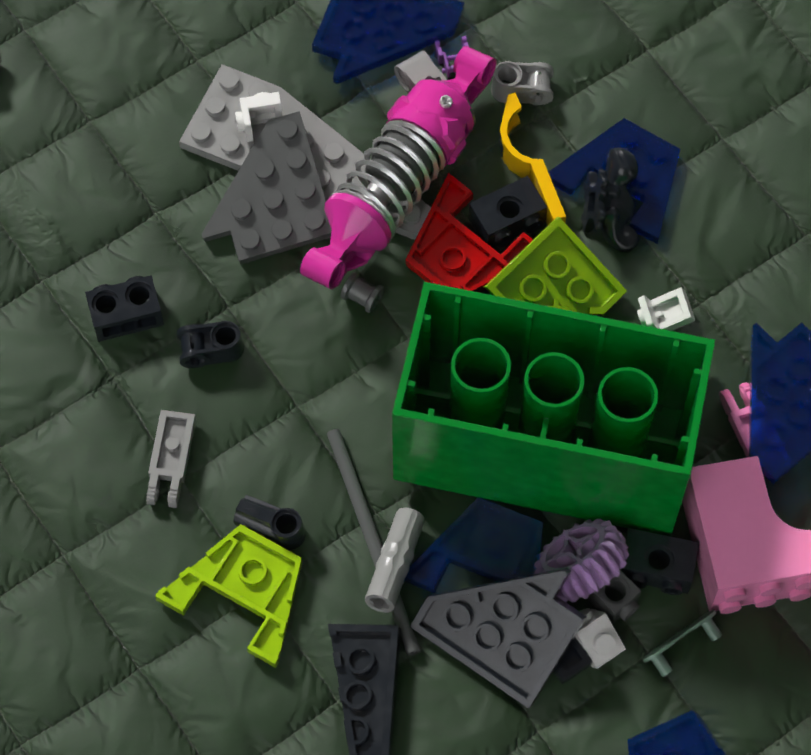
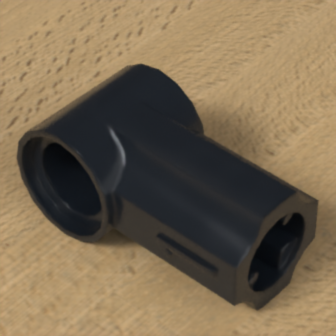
M245 495L236 508L233 519L235 525L239 526L242 524L252 531L276 541L278 545L287 550L298 548L305 540L306 533L301 516L292 508L281 509L249 495ZM286 524L296 525L295 530L291 533L283 534L280 532L281 528Z

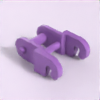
M462 36V48L464 46L469 47L466 36ZM435 41L438 63H443L444 65L442 73H446L447 78H450V73L454 71L453 66H449L448 61L455 60L457 55L447 56L445 52H442L440 42Z

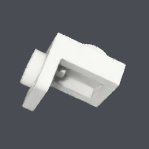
M261 92L254 96L239 98L241 111L235 112L238 132L245 131L247 142L253 141L251 125L267 123L268 120L282 116L279 92Z
M682 287L652 300L648 299L645 295L638 298L641 309L637 310L641 324L644 326L673 331L695 321L686 291Z
M590 608L579 611L587 617L575 637L592 659L591 667L598 669L626 650L606 613Z

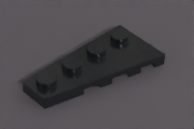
M328 624L333 647L334 665L339 683L340 702L342 703L345 719L344 726L349 755H392L401 629L399 625Z

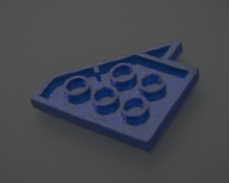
M330 0L312 43V52L339 59L333 75V83L340 84L435 44V41H442L454 36L464 11L465 2L458 0Z
M802 322L778 342L758 323H755L751 329L749 457H759L763 474L772 484H775L811 453V331Z

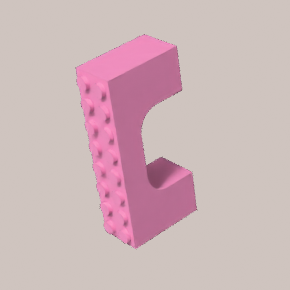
M754 456L692 467L682 503L691 540L699 542L696 560L709 611L715 609V611L720 610L722 614H728L740 610L741 606L755 604V607L762 608L775 604L776 600L790 598V601H801L811 597V530L794 528L783 522L776 515L770 503L759 457Z

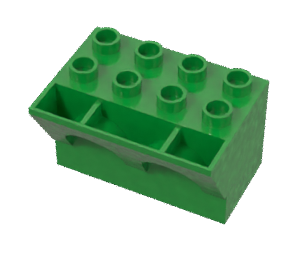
M424 282L392 412L393 480L585 520L590 519L594 521L601 518L603 521H610L614 526L671 537L691 475L715 340Z

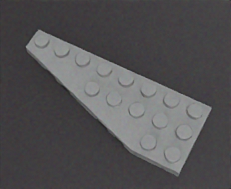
M221 65L179 141L181 149L239 171L266 124L251 125L253 141L247 142L245 131L238 132L235 112L241 111L239 98L254 96L261 92H279L282 116L300 111L326 201L338 190L340 184L347 183V174L355 171L356 162L364 160V153L280 86ZM366 165L361 167V172H365ZM357 176L352 178L353 184L366 188ZM420 199L418 203L413 205L412 212L404 217L403 224L395 230V233L415 240L431 207ZM389 203L386 206L390 212L398 213V209L394 204Z

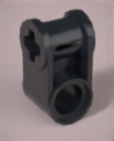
M231 321L201 325L190 324L177 330V338L181 340L182 355L179 357V362L185 368H199L205 365L234 362L244 353L245 346L240 329ZM226 338L235 339L229 345L220 344Z

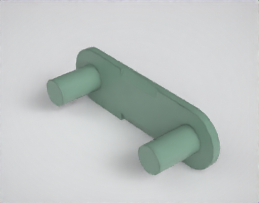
M715 609L705 613L642 658L643 662L651 660L661 676L664 677L673 669L662 652L674 645L675 642L702 626L711 641L720 638L722 633L712 620V617L717 613Z

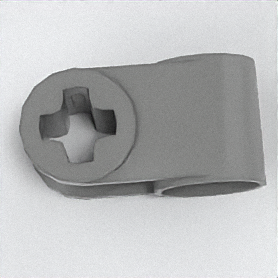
M425 51L417 53L394 67L399 83L408 92L420 80H447Z
M501 62L496 66L493 74L491 94L494 99L502 103H506L508 94L516 92L520 103H530L532 105L548 104L553 100V91L550 89L553 67L543 62ZM502 81H509V82H511V83H510V84H506V83H503Z

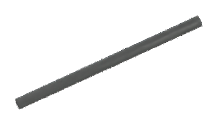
M333 429L327 433V437L376 568V563L381 555L383 546L340 429ZM399 593L396 605L392 610V615L396 625H399L401 629L400 637L407 656L418 654L421 649L414 630L410 627L411 622Z

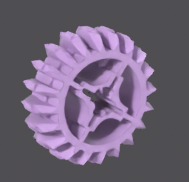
M600 518L593 522L590 519L586 520L581 525L575 523L573 528L569 530L564 529L561 535L553 537V541L550 544L544 545V552L539 553L536 557L537 561L533 566L535 569L534 574L569 568L572 571L557 597L565 602L570 600L572 603L576 602L580 597L587 599L589 594L595 591L599 593L601 587L610 585V580L620 575L619 569L624 568L627 564L625 560L629 556L628 546L622 533L610 521H603Z

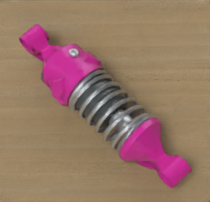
M464 46L454 61L453 71L456 73L454 79L441 81L432 79L420 80L414 85L407 96L402 95L397 99L387 113L388 121L382 128L381 136L373 140V148L364 151V160H359L355 163V171L347 174V183L340 184L338 190L325 202L324 211L332 230L330 245L318 249L313 247L306 253L300 267L302 276L333 290L340 285L347 271L367 264L376 250L380 251L389 244L392 237H394L395 230L403 224L404 217L412 212L413 205L418 203L421 195L429 189L430 182L437 178L438 172L444 169L447 164L451 165L465 149V139L473 130L476 122L471 104L490 83L496 68L495 58ZM363 165H366L365 172H361ZM357 176L366 188L353 184L352 178ZM389 203L394 204L398 209V213L390 212L386 206Z

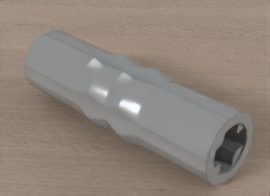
M398 509L387 539L381 549V555L376 563V569L365 597V603L376 611L383 613L392 612L404 579L409 572V565L414 557L415 548L425 522L423 515L414 509Z

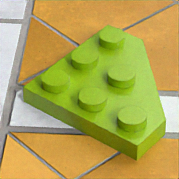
M556 217L484 286L494 296L597 315L604 314L627 292L621 283L560 217Z

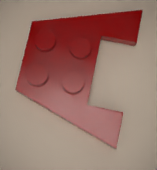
M448 173L405 262L409 269L426 282L481 293L486 290L484 286L533 239L522 232L502 254L498 253L454 218L473 199V192Z

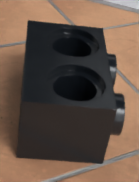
M152 275L147 277H131L126 282L115 285H99L93 290L85 292L98 342L164 326ZM141 298L148 300L146 303L142 305L133 304L136 300ZM106 307L115 308L110 313H101V310Z

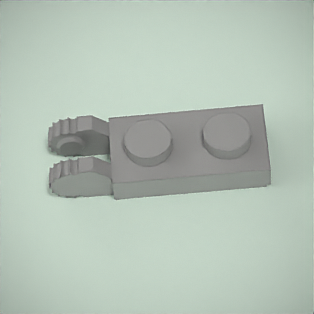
M161 410L148 471L150 480L146 497L147 504H156L159 497L160 480L171 481L167 498L168 506L177 508L181 493V482L184 483L196 424L195 414Z

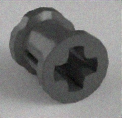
M354 271L345 282L340 297L344 300L351 299L364 306L365 311L371 314L380 303L385 287L382 285L376 287L360 278V273Z

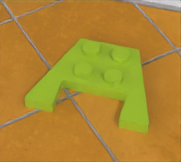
M240 524L208 550L206 556L191 568L187 567L179 574V578L168 587L164 586L160 589L155 598L156 601L184 616L201 588L205 585L264 618V622L248 645L247 651L276 668L281 655L302 566V558Z

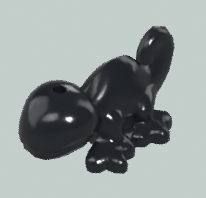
M617 147L611 148L607 153L606 171L599 169L598 175L593 171L587 174V179L583 184L585 205L581 222L583 224V232H591L595 226V230H601L604 239L610 246L618 251L628 252L636 248L640 240L636 230L627 225L635 213V200L627 185L636 180L639 169L635 156L630 151Z

